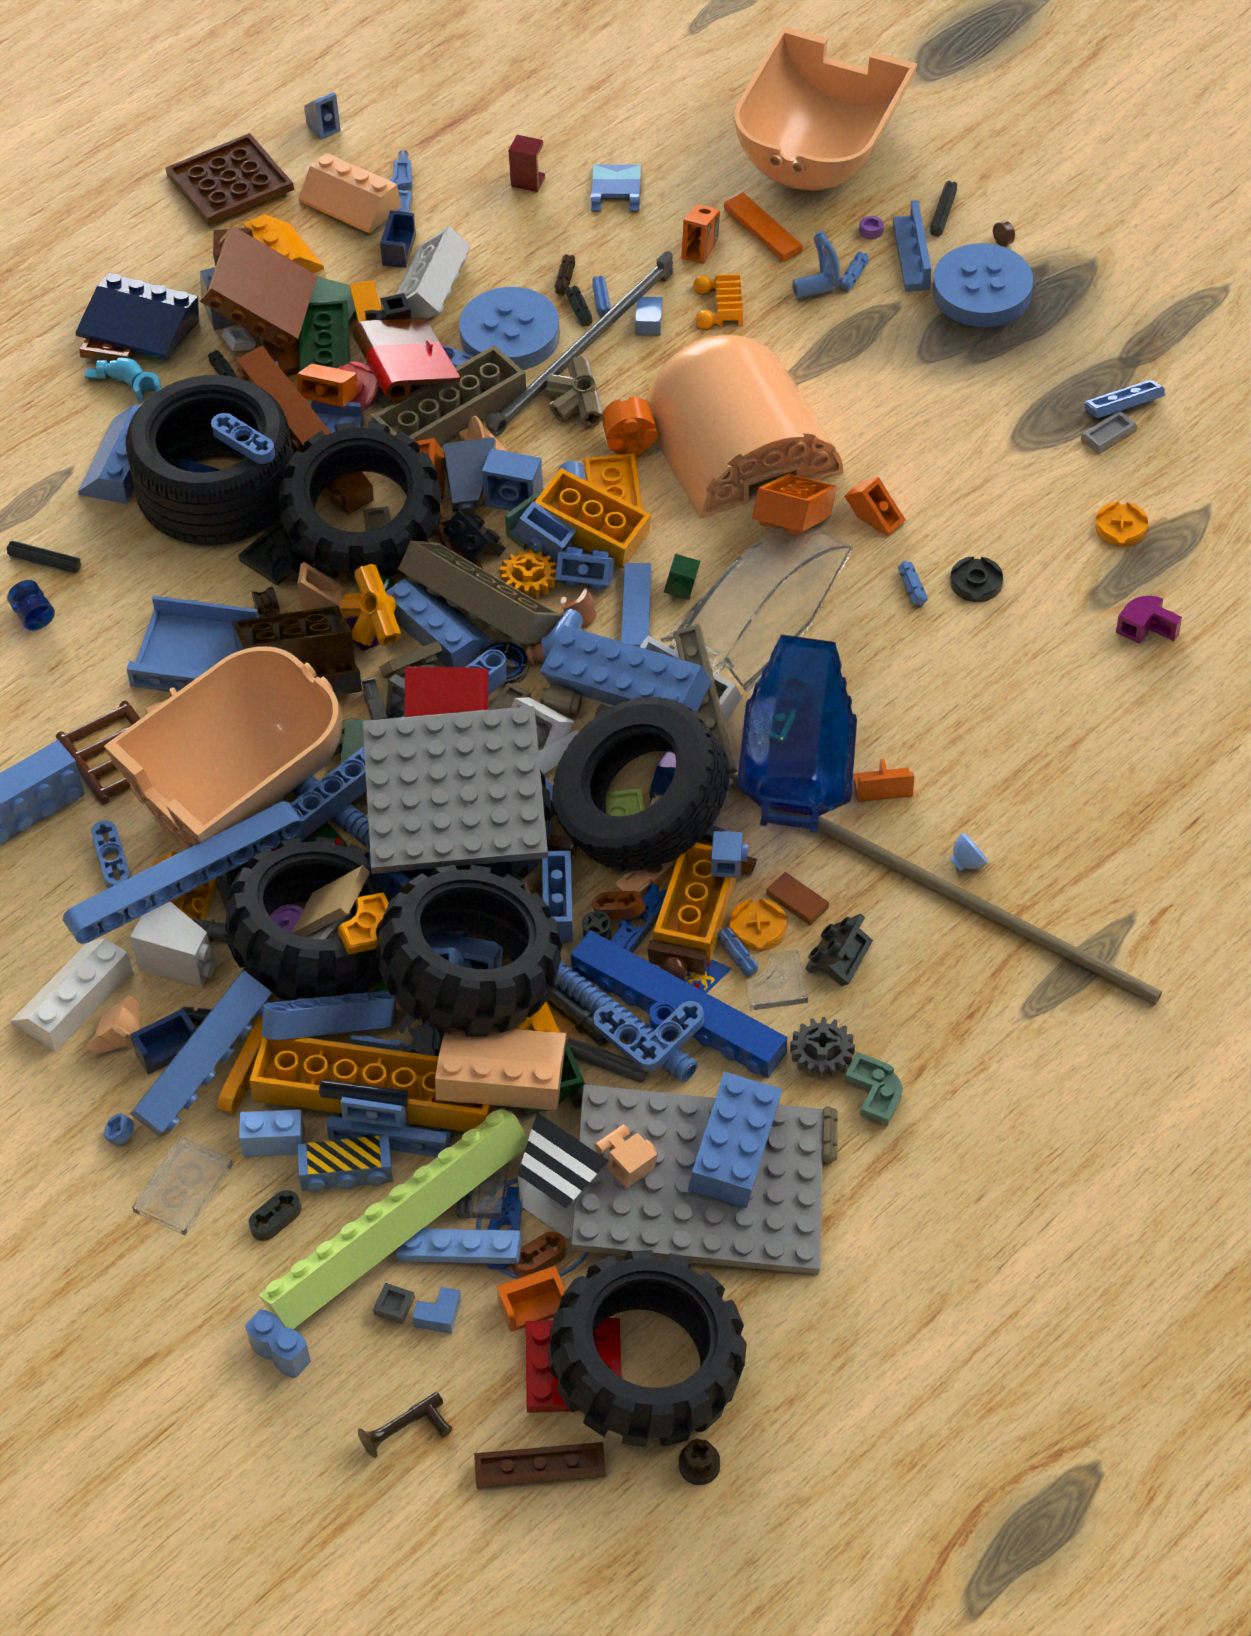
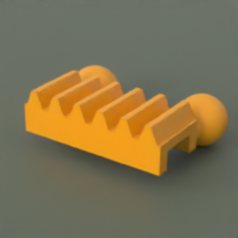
M715 274V279H711L707 275L696 277L693 283L694 290L699 294H707L712 289H715L717 314H713L709 310H701L696 315L695 321L697 326L701 329H710L714 324L723 326V321L738 320V326L743 325L740 274Z

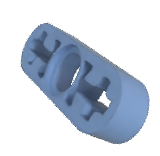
M221 413L212 418V431L217 439L256 463L265 464L274 459V443L268 437L230 414ZM242 435L250 437L246 441L236 440L239 436Z
M111 821L96 823L92 827L91 834L106 886L110 888L131 876L115 824ZM107 832L110 842L104 843L102 833ZM116 852L119 854L115 860L108 861L104 859L107 853ZM117 869L121 880L118 881L115 880L113 871Z

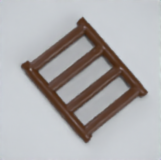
M126 700L119 704V708L68 733L61 731L56 734V739L76 760L80 775L101 804L108 803L109 797L129 788L131 784L126 778H122L103 788L97 779L116 770L117 768L112 760H109L90 770L85 760L105 751L104 745L129 727L80 751H77L72 742L125 716L131 726L139 721L140 717Z

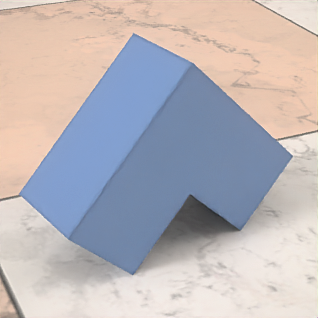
M441 1287L436 1304L417 1301L412 1317L414 1327L452 1334L461 1302L460 1290Z

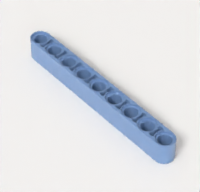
M280 802L208 838L204 842L198 843L71 907L64 913L63 922L77 943L86 944L243 865L265 848L272 850L278 847L281 841L296 838L304 830L305 824L290 803Z

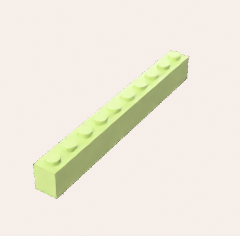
M503 1108L490 1113L483 1123L465 1132L462 1139L453 1146L443 1149L431 1163L417 1169L413 1177L405 1183L395 1186L389 1195L379 1203L369 1206L365 1214L354 1222L346 1224L340 1233L330 1241L321 1243L308 1258L295 1263L291 1271L282 1278L272 1281L266 1287V1290L259 1295L269 1312L280 1319L283 1327L296 1328L526 1148L529 1138L516 1116Z

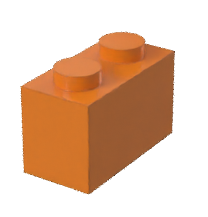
M310 364L297 373V390L304 399L343 407L357 397V373Z

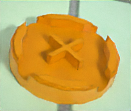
M1112 502L1104 505L1098 511L1095 528L1097 534L1107 543L1120 547L1131 546L1139 543L1146 536L1148 517L1142 508L1133 503L1126 502L1125 505L1119 504V502Z
M760 899V901L745 900L737 905L731 913L729 928L736 935L734 938H738L746 949L754 951L768 950L781 943L785 937L787 929L786 915L778 904L768 899Z

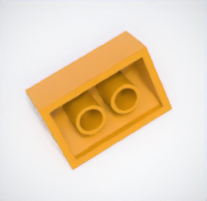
M266 214L244 223V228L252 230L253 238L312 273L324 269V265L290 223Z

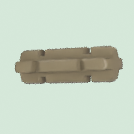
M825 1106L823 1109L822 1162L827 1164L837 1160V1148L834 1146H837L838 1111L830 1106Z

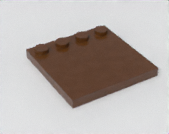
M250 133L165 167L167 176L208 225L218 223L221 220L294 190L293 182Z

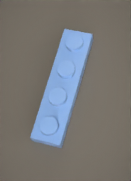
M421 1229L397 1248L396 1256L398 1261L518 1264L523 1236L521 1231Z

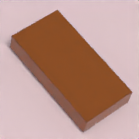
M784 872L766 889L767 896L809 925L813 924L829 908L827 900L787 872Z

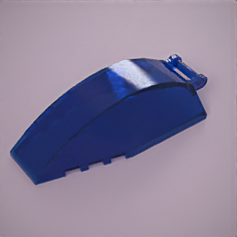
M781 634L770 655L767 666L762 671L759 682H756L751 698L746 702L737 786L761 808L760 826L767 827L768 823L809 829V833L817 834L819 816L851 802L857 717L852 712V699L847 694V682L841 673L842 664L835 642ZM769 810L809 815L810 818L772 813Z

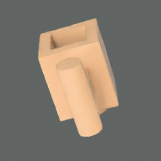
M623 1124L595 1143L594 1147L599 1154L604 1153L608 1149L611 1150L609 1152L607 1169L627 1189L655 1169L658 1154L654 1145L649 1140H644L639 1133L624 1141V1138L630 1135V1131Z

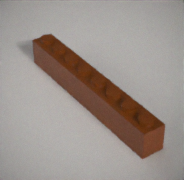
M263 346L236 359V377L261 387L272 395L281 406L287 418L291 446L294 452L298 450L304 453V442L321 430L325 435L331 433ZM354 472L341 476L324 489L329 490L335 505L338 508L342 507L347 515L374 500L373 485L363 472Z

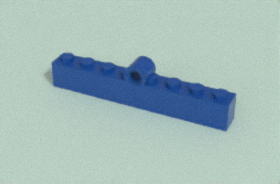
M591 930L570 954L571 968L574 972H578L581 977L597 984L601 990L619 996L628 1005L637 1006L646 1011L649 1015L650 1028L652 1027L654 1030L681 1004L687 1001H695L703 1007L705 1016L703 1026L692 1036L701 1045L712 1047L725 1058L735 1060L746 1066L752 1073L761 1074L766 1078H769L787 1054V1036ZM696 1012L692 1015L689 1013L685 1014L686 1020L690 1017L693 1019L697 1018ZM669 1030L663 1034V1038H667L670 1041L678 1033Z

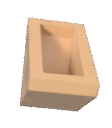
M303 562L300 566L297 584L301 609H317L330 606H338L340 609V600L344 598L345 587Z

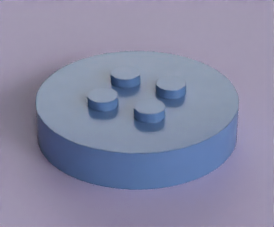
M976 243L958 247L945 254L935 267L933 297L936 305L946 316L965 325L994 327L1009 323L1026 311L1032 297L1033 274L1030 266L1019 254L999 245Z
M501 287L481 293L465 306L459 320L460 340L465 353L476 356L495 345L522 370L532 368L544 362L552 355L559 343V316L555 306L544 295L527 288Z

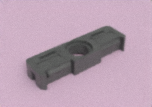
M375 677L361 680L363 695L371 720L388 719Z

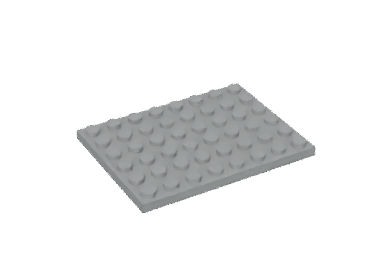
M584 1084L579 1131L580 1142L598 1153L594 1144L624 1124L630 1131V1135L624 1138V1141L639 1133L644 1140H649L654 1145L658 1155L655 1169L627 1189L607 1169V1164L574 1199L571 1250L626 1256V1253L629 1251L653 1250V1258L668 1260L669 1254L672 1253L691 1260L692 1263L818 1275L820 1270L823 1109L778 1104L747 1208L688 1191L692 1170L715 1098ZM608 1149L607 1151L599 1155L608 1160L609 1152L611 1150Z

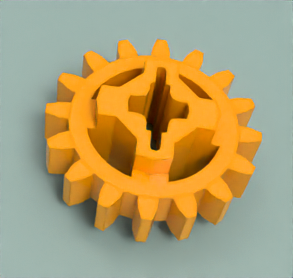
M529 549L528 553L524 554L522 550H518L517 556L510 553L509 560L504 559L502 561V567H500L501 580L526 595H534L537 599L539 598V593L542 592L547 595L549 588H555V581H557L555 579L556 562H551L550 555L543 557V551L533 554V550Z

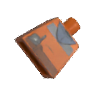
M696 205L683 219L682 259L701 264L705 263L718 240L720 211L718 209Z

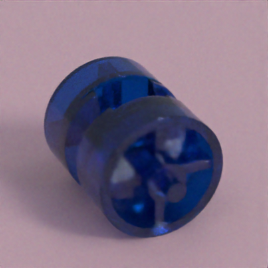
M21 581L15 584L8 592L7 601L13 611L18 613V618L26 629L32 631L39 630L47 626L54 618L55 610L44 597L43 591L35 581Z

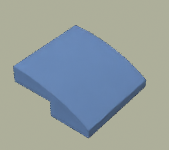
M346 1097L341 1099L342 1118L345 1120L398 1128L409 1127L408 1115L404 1106Z

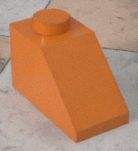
M879 477L860 481L844 495L859 519L885 535H890L906 520Z

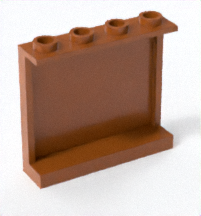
M232 225L220 239L218 246L222 249L208 291L200 299V302L286 352L299 338L317 275Z

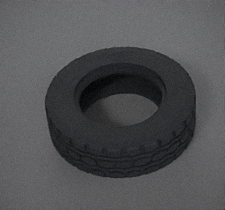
M641 697L622 702L594 717L592 721H589L575 735L559 761L553 780L552 792L555 815L560 825L592 860L615 870L638 871L661 866V864L674 860L692 848L709 831V828L720 814V809L723 807L727 796L729 765L726 753L719 740L691 708L668 698ZM666 751L675 754L676 769L670 786L658 801L647 809L629 816H612L606 813L605 803L609 786L617 773L626 764L650 752Z

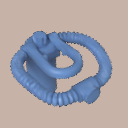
M825 231L816 232V235L813 237L818 250L821 273L792 281V288L796 299L834 291L835 287L839 284L840 263Z

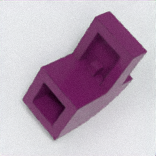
M1140 596L1131 600L1119 614L1116 633L1138 644L1142 642L1150 630L1175 641L1180 632L1182 617L1162 608L1163 598Z

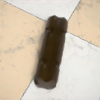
M565 254L562 257L554 286L556 294L561 293L565 295L567 293L566 290L570 285L576 263L574 255L569 256Z

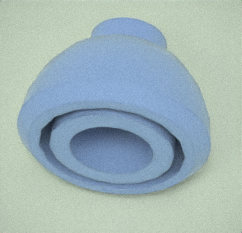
M962 833L955 841L953 856L950 858L952 863L960 872L964 868L974 870L987 865V857L967 834Z

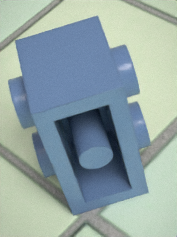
M567 547V551L558 553L555 579L563 580L564 585L579 586L580 582L588 583L589 588L605 589V586L613 583L615 557H608L609 552L593 550L592 555L582 553V548Z

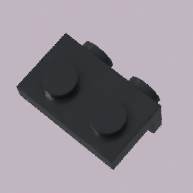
M457 511L443 529V532L474 562H477L485 551L501 556L506 549L499 541L501 537L493 530L486 529L483 526L485 521L474 513L468 515Z

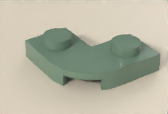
M857 1052L845 1074V1081L870 1091L861 1107L860 1115L888 1126L902 1098L903 1087L901 1081L894 1073V1068L889 1064Z

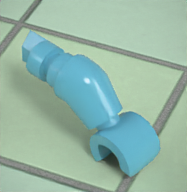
M118 358L117 360H111L110 363L107 360H97L96 368H88L85 372V378L107 379L110 376L112 379H118V381L127 383L134 389L139 403L144 400L142 395L146 391L154 390L156 393L162 389L160 379L156 374L144 372L135 360L129 358Z

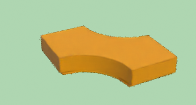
M384 892L356 898V915L350 921L339 925L338 933L348 954L376 949V931L382 925L383 915L389 904Z

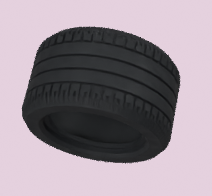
M195 376L174 382L162 388L148 398L135 412L127 430L126 453L139 508L145 518L157 530L171 538L187 543L222 545L249 538L270 526L281 516L278 502L279 484L285 478L284 469L293 453L289 426L284 411L276 399L264 389L248 381L230 376ZM221 413L230 414L268 437L274 443V459L265 464L256 463L217 439L212 431V418ZM242 435L239 436L236 440L246 441L250 437ZM223 454L242 459L231 467L215 472L197 473L177 468L180 458L195 461L205 456Z

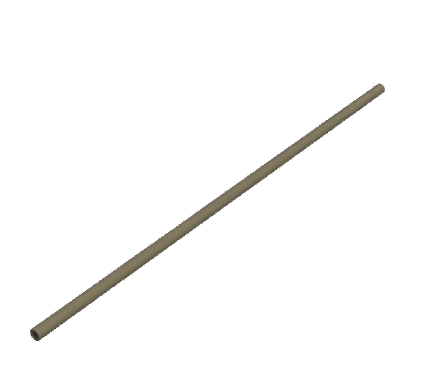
M600 704L595 712V716L610 708ZM736 772L729 774V785L1130 992L1154 1004H1157L1162 995L1161 990Z

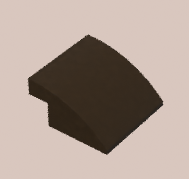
M338 606L232 621L237 651L252 647L267 646L279 648L291 653L303 664H310L316 672V677H325L328 680L335 695L362 692L360 670L355 663L352 631Z

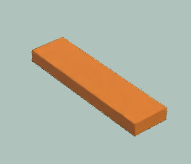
M742 192L724 202V209L783 262L802 252L803 245L745 193Z

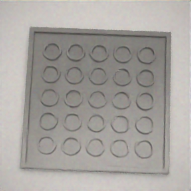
M534 706L363 721L372 874L431 869L450 865L465 866L548 858Z

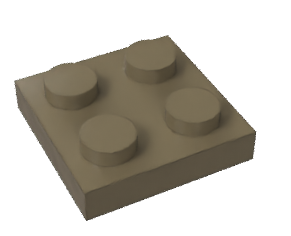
M435 641L386 662L379 667L382 676L384 677L389 674L391 676L395 674L400 676L405 674V666L412 667L411 665L415 664L416 667L431 663L437 659L435 654L442 651L439 641Z

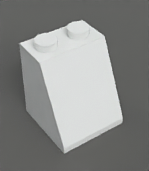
M168 902L141 916L130 936L139 970L202 988L207 978H211L215 970V962L211 954L212 947L209 945L207 932L172 902Z

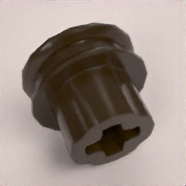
M694 1439L690 1441L679 1455V1471L681 1476L687 1482L694 1485H705L712 1482L720 1471V1455L717 1449L707 1440Z

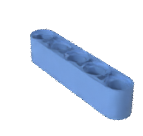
M372 991L267 1003L263 1009L262 1036L271 1040H284L392 1027L395 1024L396 994L390 995L388 991Z

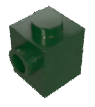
M675 554L664 593L689 600L701 561Z

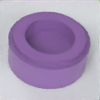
M868 216L860 221L859 233L862 237L877 239L882 236L884 223L880 218Z

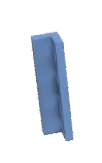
M916 200L911 201L909 216L893 217V228L905 292L930 290L931 264L919 202Z

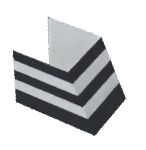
M537 1112L518 1172L519 1195L522 1207L569 1239L572 1236L574 1199L609 1161Z

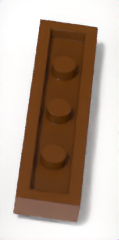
M603 1442L474 1453L477 1489L606 1477Z

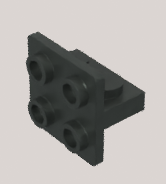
M860 913L825 927L821 933L822 939L819 945L808 956L810 960L805 969L811 973L822 968L841 986L849 984L873 942L860 929L865 917Z

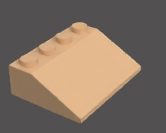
M450 1028L449 1033H444L439 1052L435 1077L436 1100L557 1111L566 1033L510 1029L501 1033L498 1028H494L487 1036H466L464 1030Z

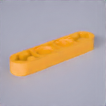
M263 1014L257 1017L221 1090L218 1099V1109L220 1111L235 1114L250 1086V1077L263 1038Z

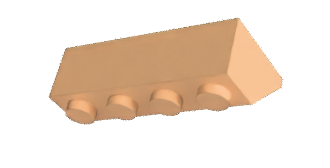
M327 153L310 165L299 195V202L369 234L388 219L390 210L398 211L402 207L396 183Z

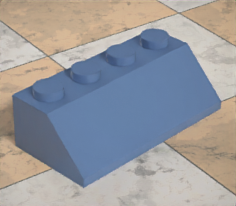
M132 405L113 418L78 490L79 495L128 504L134 491V485L126 453V435L129 423L140 406Z
M403 579L386 591V594L391 595L395 599L396 608L394 615L397 623L422 646L439 641L442 651L435 655L446 667H466L478 658L483 649L495 643L457 608L449 605L442 595L439 597L427 592V586L421 583L415 584L407 579Z

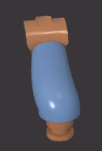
M586 588L581 593V596L569 603L567 596L561 598V605L565 612L551 632L542 638V643L536 644L535 648H532V646L526 648L531 666L536 665V661L544 663L563 625L581 629V627L589 625L594 621L597 614L595 602L591 593Z

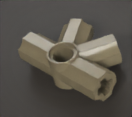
M582 356L574 357L567 363L570 377L554 374L548 377L546 395L557 398L549 404L550 410L561 422L579 410L582 424H586L589 427L599 425V422L603 420V412L589 360Z

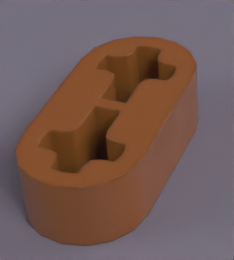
M637 891L604 892L596 896L591 904L594 911L605 912L610 917V920L636 918L644 912L646 907L640 893Z
M547 1232L521 1247L519 1263L513 1264L515 1274L521 1278L557 1264L565 1257L566 1240L560 1233ZM550 1244V1246L552 1247L557 1246V1250L554 1251V1249L552 1248L547 1249V1245ZM522 1260H525L526 1262H531V1261H532V1265L529 1266V1265L526 1264V1263L521 1265V1261H522Z

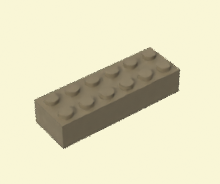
M493 345L455 367L461 377L460 382L426 384L410 393L403 402L393 403L372 415V422L389 426L390 434L394 436L401 431L414 441L435 438L440 446L457 436L460 431L468 428L473 416H477L482 421L490 413H496L509 405L526 389V375L519 366Z
M410 541L398 570L406 574L405 578L415 584L421 583L427 586V592L439 597L442 595L448 599L447 603L458 609L464 608L468 611L467 615L478 621L484 620L489 623L488 627L491 630L501 634L503 632L510 636L509 640L520 646H524V644L535 646L542 643V638L551 632L562 616L436 542Z

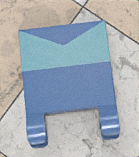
M593 164L591 211H601V198H630V211H639L641 165Z

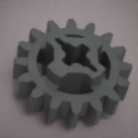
M822 1017L821 1023H816L813 1018L810 1019V1026L801 1023L800 1032L794 1031L793 1041L790 1042L792 1062H798V1070L807 1068V1076L811 1077L816 1072L819 1079H823L824 1073H829L834 1078L835 1070L844 1073L846 1064H851L855 1054L853 1034H847V1026L838 1028V1020H833L831 1024H828L826 1017Z

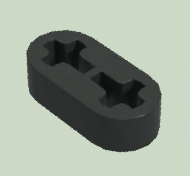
M289 1190L280 1191L258 1208L249 1218L252 1236L261 1241L269 1240L294 1221L301 1212L298 1195ZM282 1203H285V1204H287V1205L292 1204V1208H290V1209H288L287 1207L282 1208V1207H281V1204H282ZM262 1222L266 1224L268 1222L269 1227L265 1228L261 1226L258 1228V1223Z

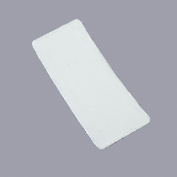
M578 730L569 733L539 751L540 769L543 774L559 765L564 751L568 748L567 746L575 735L579 733Z

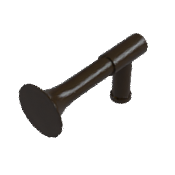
M434 1392L409 1408L402 1415L376 1430L367 1432L359 1428L358 1436L369 1455L377 1458V1449L384 1440L425 1415L438 1430L441 1437L447 1436L453 1428L451 1425H448L436 1409L443 1405V1399L438 1392Z

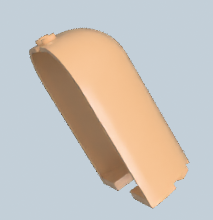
M783 26L736 106L735 127L739 142L745 154L757 169L779 184L805 191L826 190L839 186L854 177L867 163L915 75L917 63L872 51L869 56L868 68L826 57L828 38Z
M717 335L698 340L675 353L660 368L650 385L646 401L653 412L658 432L656 442L700 518L749 503V485L788 472L816 481L843 472V463L838 451L785 366L776 354L758 341L738 335Z
M267 646L252 647L235 652L219 661L104 745L119 773H122L131 784L129 788L141 804H146L154 816L153 819L182 849L186 850L270 808L322 769L333 756L340 740L342 729L341 711L331 684L325 677H316V672L310 664H303L294 655L279 648Z

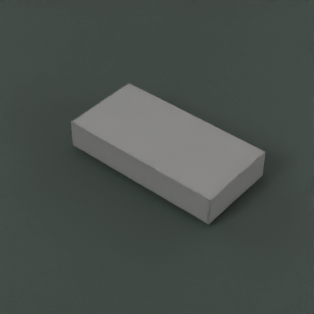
M1118 411L1082 433L1081 441L1099 455L1136 432L1137 424L1121 411Z

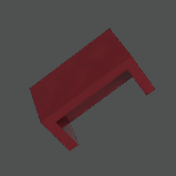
M516 135L508 150L511 187L534 192L539 191L545 179V173L538 172V155L543 147V140Z

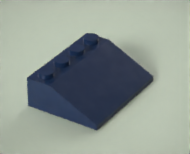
M108 273L97 285L77 327L76 336L167 359L199 322L198 296L185 291L165 288L162 285H153L141 280Z

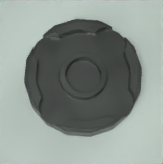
M974 556L966 557L959 560L952 567L950 576L951 589L957 596L967 601H988L996 597L1002 589V569L989 558L981 557V559H974Z

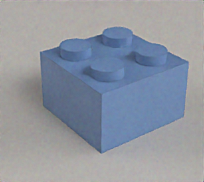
M491 448L482 469L485 506L511 511L542 489L541 458Z

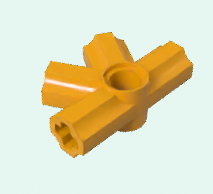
M376 565L361 566L354 571L360 593L345 594V597L340 600V609L345 617H358L352 629V638L367 646H371L375 636L378 639L379 645L386 646L396 643L401 639V632L394 615L396 608L395 599L391 595L386 594Z

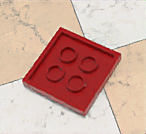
M607 1318L593 1331V1339L603 1362L610 1370L622 1378L620 1318ZM553 1320L525 1321L527 1413L570 1411L556 1390L559 1381L550 1373L548 1347Z

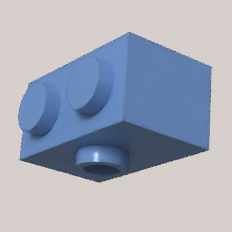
M533 501L519 518L512 535L527 544L533 551H543L544 557L550 555L551 561L557 563L558 553L567 550L577 530Z

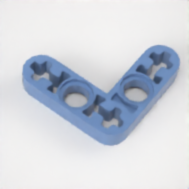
M695 1001L684 1002L649 1036L612 1006H603L597 1009L593 1020L595 1028L601 1036L644 1071L651 1072L660 1068L703 1026L705 1016L703 1007ZM696 1012V1019L690 1017L686 1020L685 1014L689 1013L692 1015ZM612 1017L613 1024L617 1028L615 1032L612 1025L607 1022L602 1023L603 1018L609 1020ZM666 1031H676L679 1034L678 1038L672 1042L664 1041L662 1036ZM625 1033H633L637 1036L636 1040L631 1044L622 1043L620 1038ZM642 1046L643 1050L649 1055L654 1053L655 1058L653 1060L651 1058L645 1060L644 1053L640 1050V1047Z

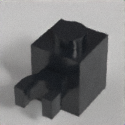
M405 293L380 298L381 310L365 311L366 321L411 319V309Z

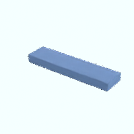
M625 563L621 642L640 647L646 637L649 636L651 563Z

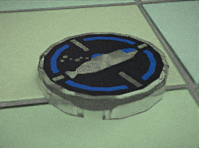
M511 641L492 642L479 651L476 659L484 652L493 649L499 650L505 655L507 677L504 683L497 688H504L508 682L513 684L519 681L520 683L529 673L530 662L527 651L522 646Z

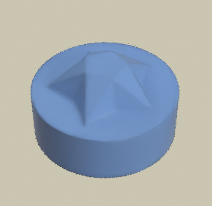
M121 1113L114 1115L105 1126V1138L115 1145L124 1144L132 1135L134 1129L133 1120Z

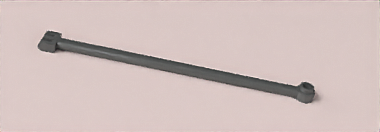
M669 251L664 252L656 260L657 266L501 413H490L485 420L488 430L496 435L502 434L510 420L547 387L549 375H559L568 367L567 363L572 358L581 355L659 280L665 282L673 274V254Z

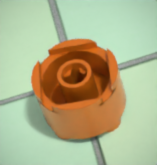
M633 396L625 401L620 399L614 400L602 413V423L607 445L617 454L635 453V457L638 458L658 438L653 412L649 403L642 398Z

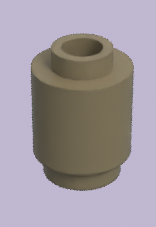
M550 684L549 688L543 689L540 703L564 716H577L582 702V695L577 694L576 690Z

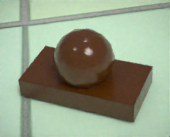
M655 940L649 941L647 951L650 963L660 965L661 969L681 980L685 979L688 971L705 975L707 970L706 951Z

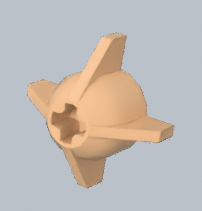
M128 994L121 1004L114 1005L108 1011L102 1008L99 1012L103 1017L97 1025L95 1036L85 1046L95 1055L132 1045L130 1034L140 1030L139 1001Z

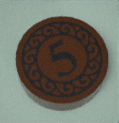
M1006 220L994 224V239L998 245L1003 247L1012 244L1015 240V230L1012 224Z

